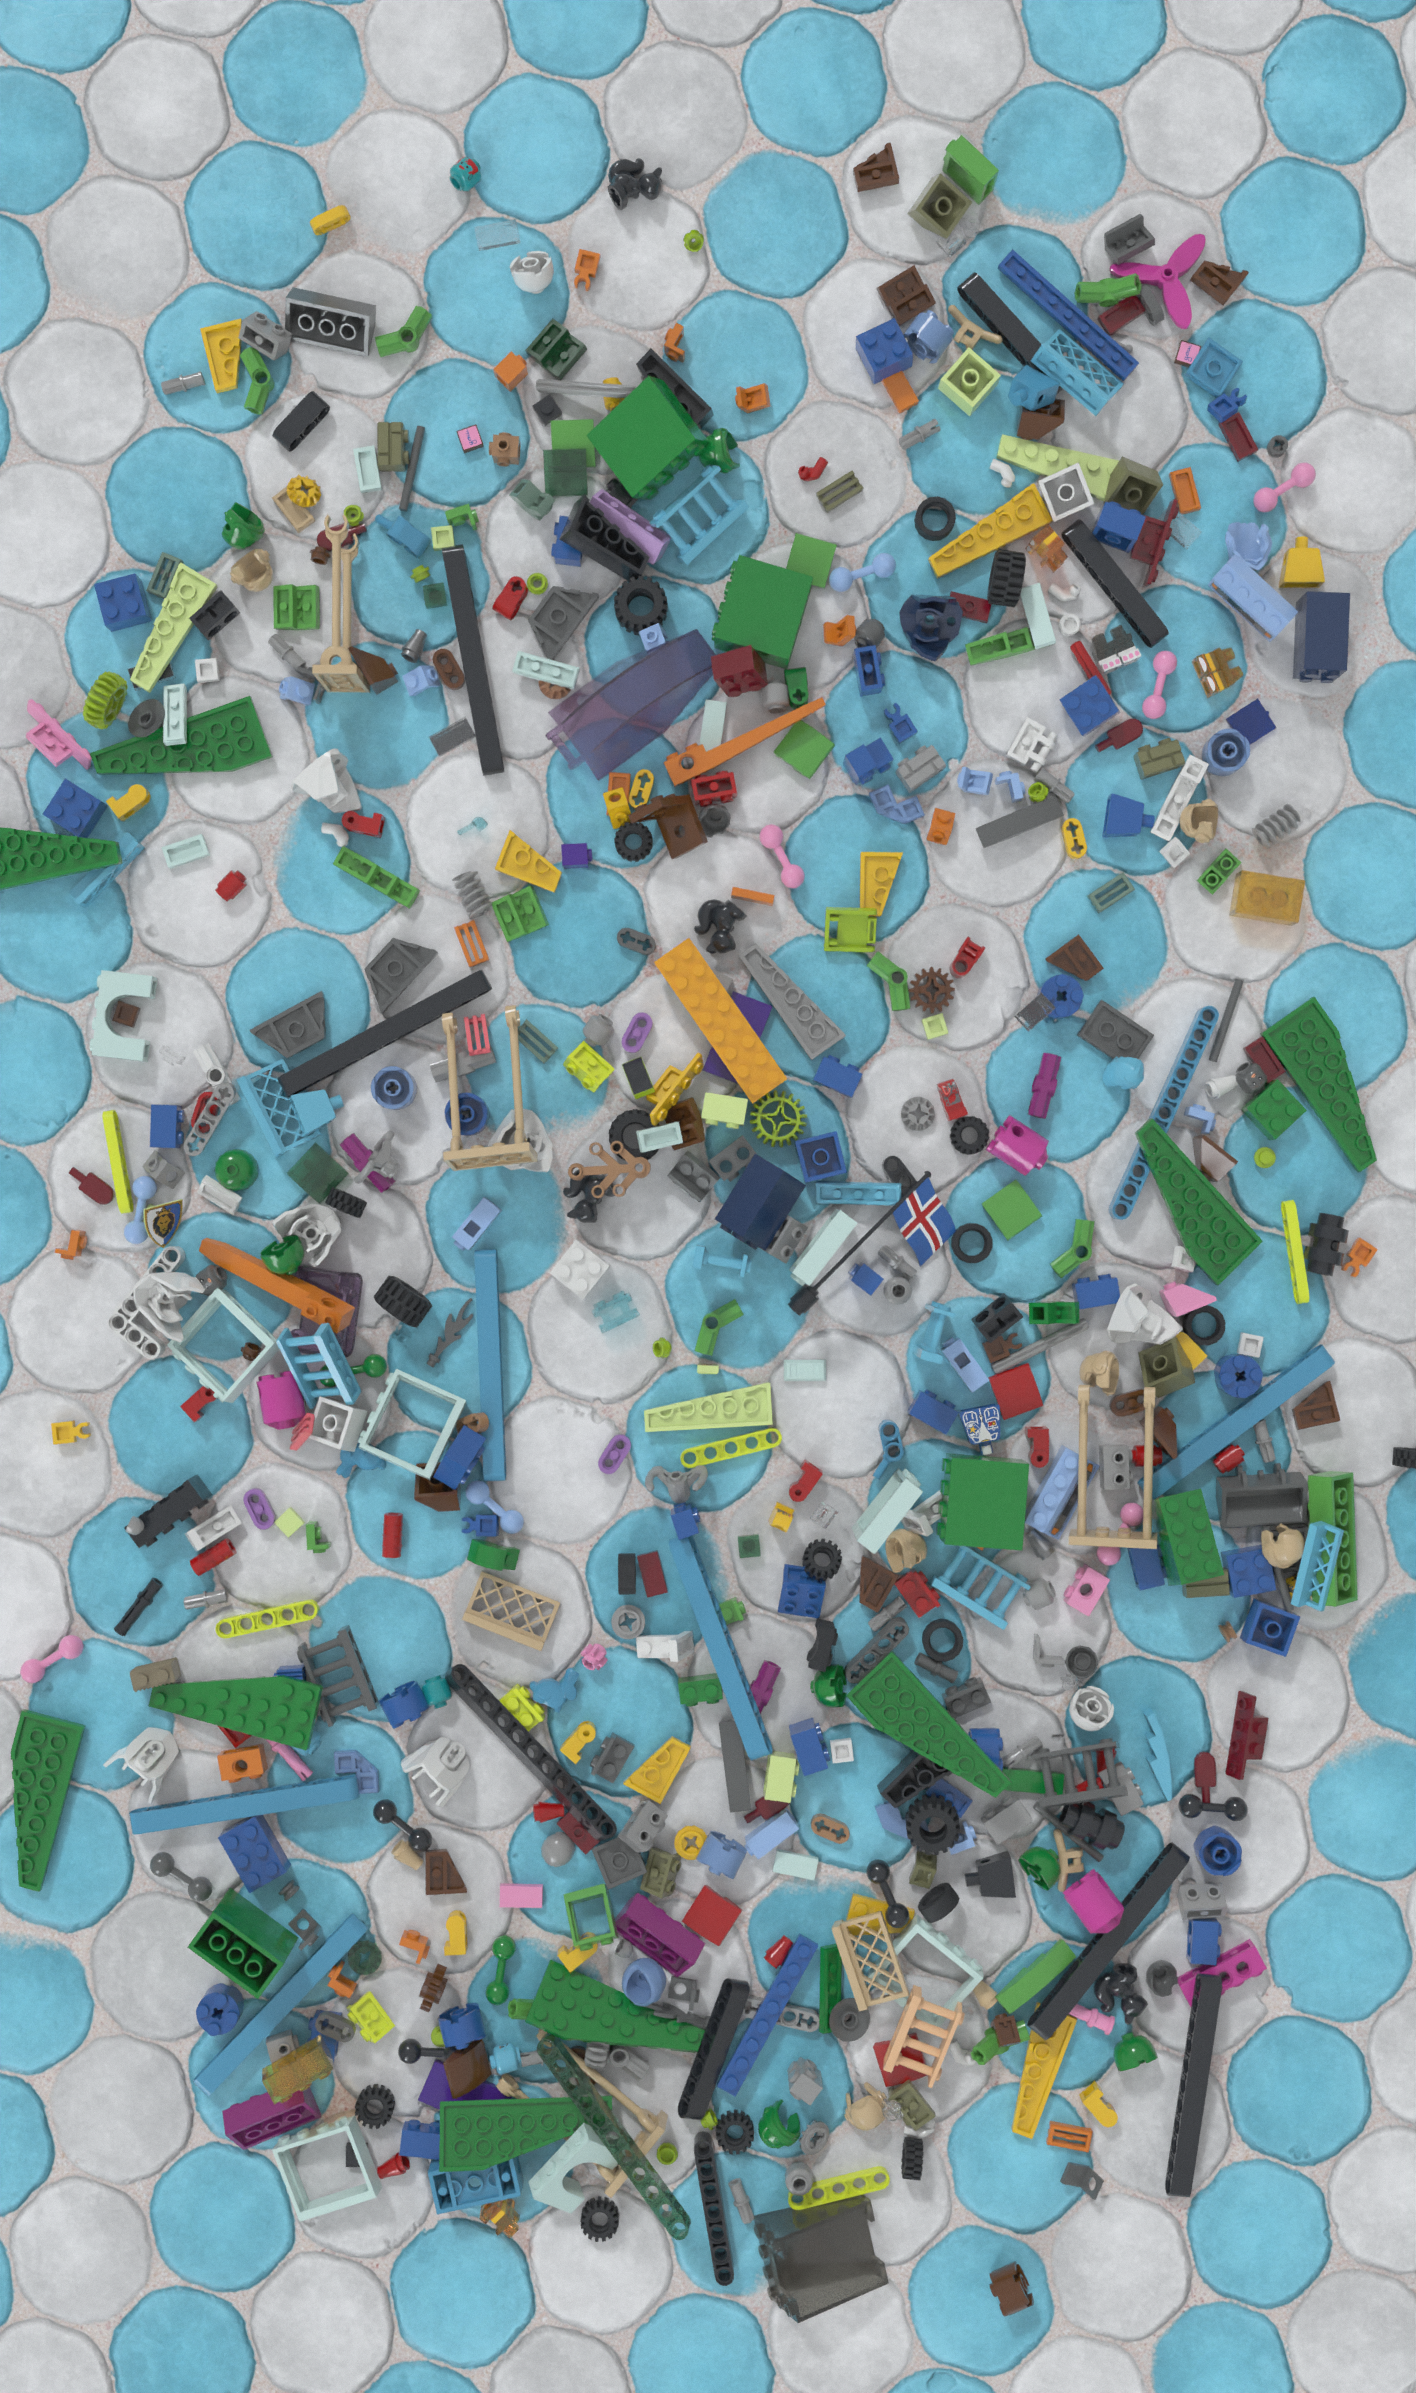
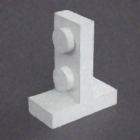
M940 1490L906 1513L901 1520L905 1530L926 1537L933 1533L931 1525L941 1518V1514H938V1504L943 1499V1493Z
M230 1505L189 1530L185 1535L194 1550L198 1551L242 1523Z
M684 1631L679 1635H639L636 1637L638 1658H670V1662H678L694 1653L692 1631Z

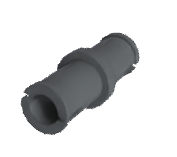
M921 1652L918 1653L915 1659V1665L928 1670L933 1676L937 1675L950 1683H954L957 1678L958 1671L942 1664V1661L934 1660Z

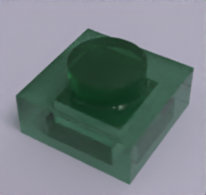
M444 583L422 586L426 609L448 606Z
M759 1534L737 1536L740 1558L761 1556Z

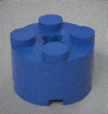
M1065 974L1056 975L1046 980L1039 987L1037 996L1042 993L1055 1007L1046 1015L1053 1019H1063L1074 1014L1080 1008L1084 997L1080 984L1073 977ZM1062 993V994H1063V997H1062L1063 1000L1057 1001V999H1056V998L1058 997L1057 994Z
M460 1093L458 1094L460 1133L464 1136L477 1135L486 1128L489 1122V1107L481 1097L475 1094ZM449 1100L444 1113L446 1122L452 1130ZM470 1109L472 1117L464 1120L463 1111Z
M1230 1354L1222 1357L1214 1368L1217 1387L1223 1393L1236 1398H1247L1259 1389L1263 1378V1372L1254 1359L1241 1354ZM1236 1372L1240 1373V1379H1237Z
M417 1681L402 1684L395 1688L391 1695L388 1692L379 1700L380 1706L393 1729L403 1725L404 1721L408 1719L412 1722L422 1716L421 1712L430 1707Z
M969 1728L968 1734L1003 1770V1760L1000 1757V1751H1003L1002 1737H1000L999 1728Z
M1215 1825L1203 1830L1197 1836L1193 1844L1195 1855L1208 1873L1215 1876H1229L1240 1867L1242 1848L1228 1830Z
M223 1983L209 1988L196 2009L197 2021L201 2028L210 2036L222 2035L231 2031L243 2013L244 1998L242 1993L236 1987L224 1985Z
M467 2003L466 2008L459 2009V2006H455L439 2015L438 2023L445 2047L456 2046L457 2049H463L469 2046V2042L486 2037L482 2015L477 2003Z

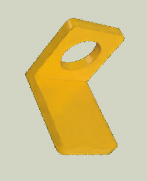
M618 788L603 793L613 829H617L621 825L624 826L627 822L631 823L628 816L631 812L624 789ZM613 795L621 796V799L617 802L609 800Z

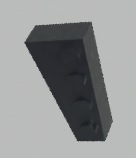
M650 348L637 362V368L644 380L648 376L664 380L700 430L714 416L712 408L653 349Z
M584 494L574 503L559 540L630 582L632 577L637 580L639 576L643 575L650 557L630 538H626L619 531L620 528L615 523L612 525L603 516L604 513L599 508L596 509L589 502L590 499Z
M197 1474L182 1483L181 1486L169 1493L167 1497L153 1505L150 1510L137 1517L144 1523V1529L140 1534H128L138 1548L144 1545L148 1548L158 1540L156 1536L161 1532L165 1535L174 1529L175 1526L173 1524L180 1519L183 1522L192 1515L190 1511L195 1507L201 1509L208 1504L207 1498L212 1496V1493Z
M912 1750L877 1785L880 1794L894 1808H897L917 1796L920 1791L927 1787L930 1788L938 1780L945 1776L948 1777L953 1773Z

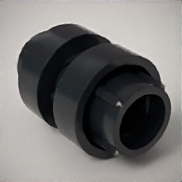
M1319 1213L1317 1223H1310L1307 1236L1314 1237L1312 1247L1305 1246L1303 1254L1304 1259L1309 1260L1308 1272L1333 1276L1335 1265L1342 1266L1344 1253L1338 1252L1339 1244L1347 1243L1349 1230L1343 1229L1344 1217Z
M1090 1802L1065 1805L1059 1818V1824L1067 1830L1068 1836L1080 1841L1087 1836L1089 1837V1845L1100 1850H1104L1106 1847L1116 1849L1125 1831L1124 1823L1117 1820L1115 1813L1104 1808L1097 1813L1095 1812V1805Z

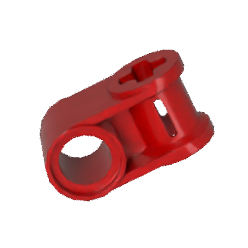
M518 576L510 578L496 598L492 609L512 621L528 594L525 581ZM514 586H516V587L521 586V588H522L521 591H520V590L514 591V589H513Z
M967 936L959 948L956 957L949 967L951 975L955 978L965 977L986 948L972 942L969 936ZM963 963L965 972H958L955 964Z

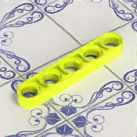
M115 1110L104 1111L102 1118L118 1208L121 1214L133 1212L134 1205L118 1115Z
M1294 1200L1282 1201L1281 1213L1294 1299L1297 1304L1308 1303L1310 1297L1296 1204Z
M766 1428L687 1448L681 1453L680 1460L684 1467L694 1468L698 1465H706L774 1448L781 1443L782 1435L777 1428ZM773 1431L778 1434V1440L775 1443H769L766 1440V1435L769 1432ZM748 1437H755L758 1444L755 1448H748L745 1442ZM728 1442H734L737 1445L735 1453L730 1454L726 1452L725 1445ZM708 1447H713L717 1451L716 1456L712 1459L704 1455V1451ZM688 1452H692L696 1456V1461L692 1464L684 1461V1455Z
M307 1599L226 1617L217 1623L215 1631L219 1637L224 1639L308 1621L318 1614L319 1605L315 1600ZM311 1604L315 1610L314 1614L306 1615L303 1611L304 1605ZM291 1609L294 1613L293 1619H285L282 1614L283 1610ZM265 1613L271 1614L273 1617L272 1624L263 1623L262 1615ZM243 1618H249L252 1621L250 1629L242 1627L241 1621ZM224 1622L229 1623L232 1627L231 1632L228 1634L223 1633L220 1629L221 1624Z
M876 2166L813 2182L810 2191L802 2195L803 2200L800 2203H794L791 2199L793 2194L789 2192L788 2203L792 2209L802 2210L883 2190L889 2185V2173L886 2168ZM878 2173H883L886 2176L885 2180L881 2183L874 2180V2176ZM862 2178L865 2181V2185L861 2188L855 2187L853 2185L855 2179ZM835 2184H843L844 2190L841 2193L834 2192L833 2186ZM814 2189H822L824 2195L820 2198H815L812 2195Z

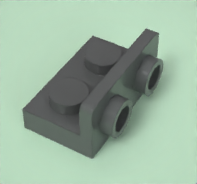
M689 1151L683 1155L667 1175L674 1184L680 1186L690 1197L698 1202L703 1200L721 1178Z
M976 1677L969 1678L964 1682V1685L959 1687L951 1686L942 1694L946 1706L954 1719L991 1703L980 1677L977 1679Z
M612 1732L610 1738L606 1736L600 1746L603 1750L600 1755H595L590 1763V1767H592L591 1774L594 1776L597 1774L614 1783L635 1745Z

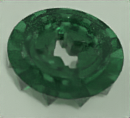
M359 1940L351 1947L348 1953L349 1966L360 1975L374 1973L382 1961L381 1950H379L376 1943H372L369 1940ZM370 1951L368 1957L370 1961L366 1959L360 1963L362 1957L360 1953L366 1954V1952Z

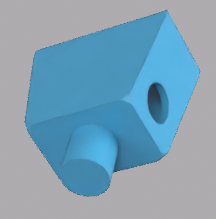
M1026 365L1013 378L1008 398L1013 405H1021L1030 411H1034L1054 403L1060 383Z

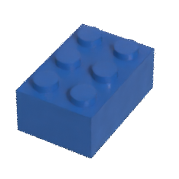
M264 1815L246 1817L223 1830L218 1837L249 1893L287 1873L291 1866Z

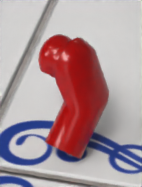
M819 457L814 467L801 466L798 470L800 479L803 481L819 479L828 461L823 457Z

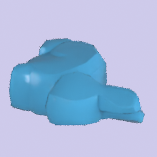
M357 1443L355 1452L340 1451L342 1463L337 1468L336 1473L342 1475L343 1478H348L354 1465L363 1470H375L377 1468L384 1470L387 1466L386 1461L359 1448L360 1443Z
M568 1668L562 1683L553 1678H545L538 1682L531 1681L529 1686L533 1691V1700L540 1704H545L559 1713L567 1699L571 1701L576 1699L577 1688L575 1682L579 1677V1673L573 1671L572 1668Z

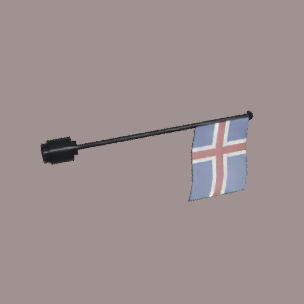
M925 1171V1175L815 1286L804 1284L790 1298L791 1301L788 1305L796 1314L800 1316L802 1313H806L819 1300L817 1289L891 1214H893L900 1232L914 1250L920 1267L956 1232L950 1214L937 1197L929 1179L931 1178L930 1171Z

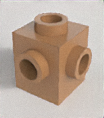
M505 432L499 433V435L493 434V442H489V455H492L494 463L504 467L510 464L519 465L521 448L519 436H512L510 433Z

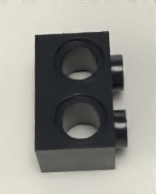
M220 590L189 619L209 641L238 616L240 612Z
M1003 1293L971 1320L988 1342L992 1343L1022 1319L1023 1315L1006 1294Z

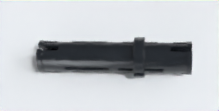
M152 1577L145 1589L137 1594L135 1602L114 1627L116 1633L125 1636L145 1608L153 1603V1598L163 1587V1583L160 1580Z

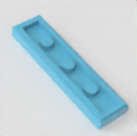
M816 1182V1203L894 1206L902 1198V1183Z

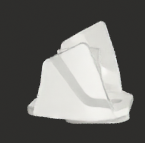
M331 749L317 758L291 783V788L294 792L309 794L318 802L321 801L334 813L362 809L356 787L346 768L348 759L338 749Z
M512 1109L504 1118L487 1147H491L494 1143L515 1144V1109ZM523 1109L524 1131L527 1142L537 1152L538 1162L504 1165V1167L510 1170L524 1168L534 1172H548L553 1159L552 1143L539 1117L532 1110Z
M310 1204L285 1211L272 1222L275 1230L281 1235L282 1242V1238L285 1236L297 1235L305 1250L304 1259L301 1264H308L313 1267L318 1266L328 1255L330 1246L342 1232L341 1223L336 1212L318 1204ZM312 1229L315 1231L314 1237L309 1236Z
M180 1272L151 1273L134 1286L133 1295L136 1307L152 1325L167 1338L181 1343L183 1341V1333L180 1321L183 1320V1317L179 1314V1309L188 1300L192 1299L190 1296L192 1291L203 1293L205 1289L196 1277Z
M1137 1284L1127 1286L1123 1291L1107 1328L1108 1337L1114 1343L1139 1341L1158 1345L1172 1339L1183 1330V1327L1172 1315L1152 1300L1151 1292Z
M148 1727L127 1747L115 1752L103 1766L107 1767L116 1759L124 1758L125 1762L122 1769L125 1770L129 1766L144 1779L141 1785L144 1786V1784L152 1781L153 1788L148 1802L151 1804L159 1794L162 1781L179 1750L170 1731Z
M444 1737L435 1741H428L401 1760V1767L405 1773L414 1770L413 1780L421 1773H427L437 1784V1788L429 1795L431 1798L445 1790L436 1802V1805L439 1807H443L461 1786L470 1764L465 1755L464 1746L459 1742L453 1743L450 1739Z

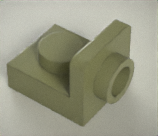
M922 1851L916 1852L915 1864L909 1876V1884L930 1889L937 1871L936 1855H927Z

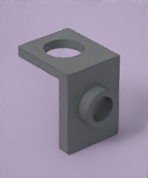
M297 667V672L300 675L318 681L312 673V667L308 669ZM320 682L313 697L317 704L321 703L325 692Z
M302 1909L288 1923L302 1938L298 1947L300 1950L307 1945L311 1946L319 1938L317 1934L321 1926L305 1909ZM300 1918L308 1920L309 1927L302 1930L297 1926V1921Z
M671 1976L668 1998L689 2001V2011H693L694 2002L698 2003L700 1989H696V1980ZM677 1983H683L686 1986L685 1993L677 1994L674 1991V1986Z
M1068 2162L1060 2182L1065 2185L1081 2187L1092 2199L1096 2200L1104 2180L1089 2166ZM1092 2177L1096 2181L1094 2190L1089 2188V2180Z

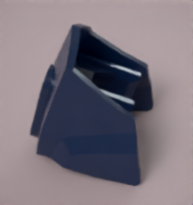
M912 594L904 602L899 612L900 622L911 648L921 657L931 661H937L944 654L949 642L959 634L963 610L956 598ZM931 615L934 618L932 620H929L927 616ZM953 617L955 622L949 623L947 619Z

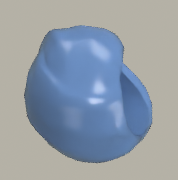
M640 1958L633 1961L626 1968L622 1976L623 1992L637 2006H648L657 2002L666 1987L664 1970L651 1958Z

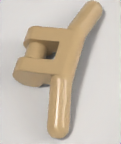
M955 305L948 307V312L962 326L956 333L954 341L957 343L961 342L966 345V349L969 347L972 350L980 338L995 344L1002 343V336L985 331L974 324ZM967 331L973 334L972 338L966 335Z
M1055 1829L1053 1835L1061 1869L1058 1890L1064 1892L1067 1886L1068 1873L1084 1871V1863L1081 1862L1083 1849L1073 1847L1066 1850L1062 1832L1059 1829ZM1068 1858H1073V1863L1068 1864Z

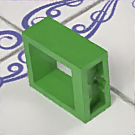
M961 135L956 141L953 139L947 145L942 171L980 205L994 190L999 170Z
M605 1883L563 1894L575 1948H580V1951L592 1949L594 1944L601 1943V1946L614 1943L613 1939L619 1938L609 1890ZM603 1897L610 1933L581 1940L574 1904Z

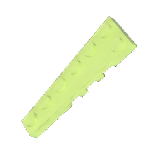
M1003 434L996 457L1046 477L1079 462L1091 496L1101 501L1105 500L1110 474L1119 462V460Z
M181 562L170 584L169 593L161 605L158 618L156 617L151 635L147 638L144 650L130 678L132 683L149 693L194 624L189 618L211 599L218 588L217 584Z
M770 1382L644 1410L645 1432L773 1425Z

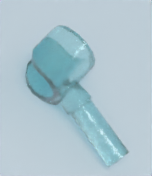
M476 817L472 823L457 832L459 835H462L474 827L480 832L488 826V823L483 818Z

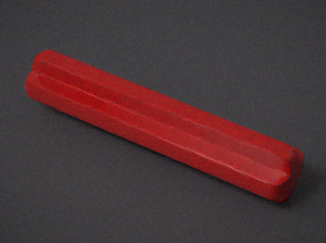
M1077 641L1073 643L1070 649L1088 679L1097 675L1108 693L1111 694L1110 688L1082 642Z

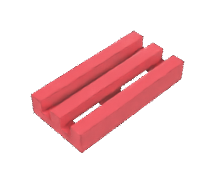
M481 1014V1017L474 1015L471 1019L464 1017L469 1055L491 1053L485 1014ZM478 1023H482L486 1047L481 1049ZM471 1024L474 1025L477 1050H473L470 1031Z
M306 1413L292 1430L294 1435L291 1437V1450L297 1451L312 1434L314 1414Z

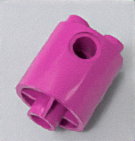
M1011 1115L1006 1118L1003 1126H999L994 1134L995 1139L991 1140L986 1148V1151L1024 1176L1033 1168L1040 1170L1049 1157L1046 1149L1049 1140Z
M291 1371L280 1372V1377L276 1378L274 1374L259 1376V1381H256L263 1423L277 1430L295 1427L306 1415L302 1393Z
M1092 1869L1079 1880L1080 1883L1076 1881L1063 1894L1090 1934L1108 1933L1120 1924L1124 1906L1099 1872Z

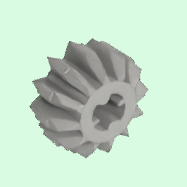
M588 2042L584 2060L585 2065L592 2069L603 2070L607 2064L610 2044Z

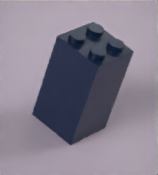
M1307 591L1296 602L1298 613L1295 615L1293 679H1299L1300 682L1304 683L1312 682L1313 680H1321V683H1333L1347 671L1350 593Z
M754 1154L715 1217V1220L721 1223V1229L755 1250L760 1247L766 1251L806 1185L781 1168Z

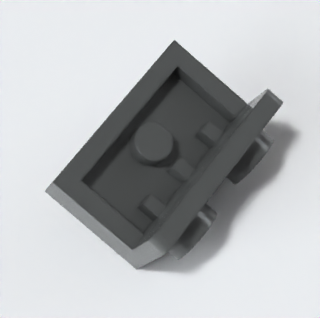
M1138 214L1105 232V251L1119 265L1154 246L1155 238L1144 226L1142 214Z

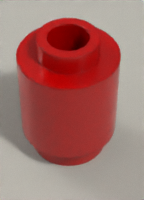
M231 870L217 884L218 887L215 891L225 901L233 900L247 886L245 883L247 878L240 871L234 872Z
M1230 1444L1216 1454L1212 1462L1221 1474L1228 1473L1244 1461L1243 1456L1245 1453L1239 1445L1234 1446Z
M1134 1445L1133 1450H1131V1463H1134L1135 1467H1144V1445ZM1153 1445V1466H1157V1464L1162 1463L1161 1447Z

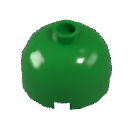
M228 1150L220 1155L215 1163L214 1172L216 1179L223 1187L232 1191L246 1190L258 1178V1163L254 1156L246 1150Z
M297 1235L285 1236L282 1238L283 1242L279 1244L274 1241L260 1252V1257L268 1270L277 1274L286 1273V1275H291L298 1270L297 1267L301 1265L304 1259L305 1250Z
M839 1664L830 1665V1667L826 1666L825 1672L818 1670L814 1680L811 1681V1693H814L821 1705L830 1708L844 1707L847 1692L843 1693V1685H847L843 1666H839Z
M1036 1846L1029 1848L1019 1857L1018 1862L1028 1876L1031 1874L1035 1878L1033 1882L1042 1889L1048 1891L1059 1880L1061 1874L1060 1864L1057 1861L1059 1857L1052 1849L1047 1850L1044 1847Z
M1133 2032L1121 2035L1122 2040L1114 2047L1113 2056L1118 2071L1139 2067L1140 2064L1145 2062L1147 2064L1158 2058L1152 2043L1145 2036H1134Z

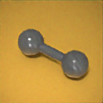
M159 1852L152 1857L150 1869L154 1875L158 1877L171 1875L188 1886V1894L194 1901L201 1902L210 1897L212 1884L206 1877L192 1879L174 1867V1859L167 1852Z

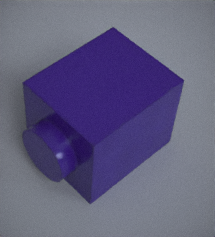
M587 843L561 844L562 866L564 869L589 868V862L593 861L592 849H588Z

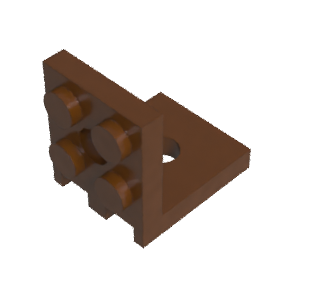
M673 793L664 798L663 795L656 796L651 799L650 804H642L635 808L634 813L628 815L631 823L657 820L671 859H677L708 842L689 794L676 796ZM681 825L685 829L684 836H681L679 832V828Z

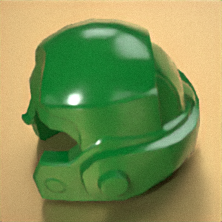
M719 428L713 430V433L706 437L709 443L705 446V451L699 455V459L704 467L708 465L719 466L721 468L719 472L727 474L732 469L740 467V463L732 461L728 449L731 450L738 447V444L727 429Z
M235 502L231 509L224 512L227 524L223 526L222 537L230 546L244 550L263 538L265 532L264 524L251 510Z
M782 2099L766 2107L758 2123V2133L761 2140L768 2147L777 2149L784 2145L787 2147L792 2146L800 2137L798 2113H794L788 2118L787 2130L779 2119L778 2110L784 2102Z

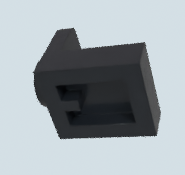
M612 478L607 483L606 492L629 508L638 500V498L631 497L618 478Z

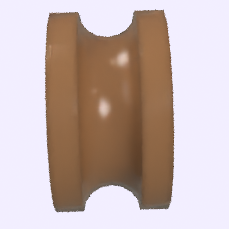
M1226 1621L1223 1626L1221 1624L1218 1625L1227 1643L1230 1642L1231 1638H1237L1229 1621Z

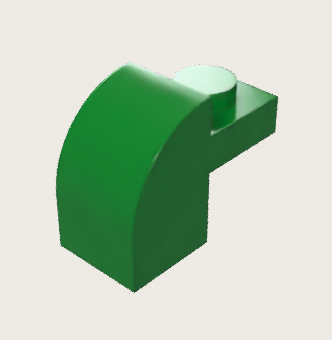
M1044 1301L1029 1303V1324L1080 1323L1079 1302Z
M472 1539L467 1560L493 1570H515L520 1549L498 1546L486 1540Z

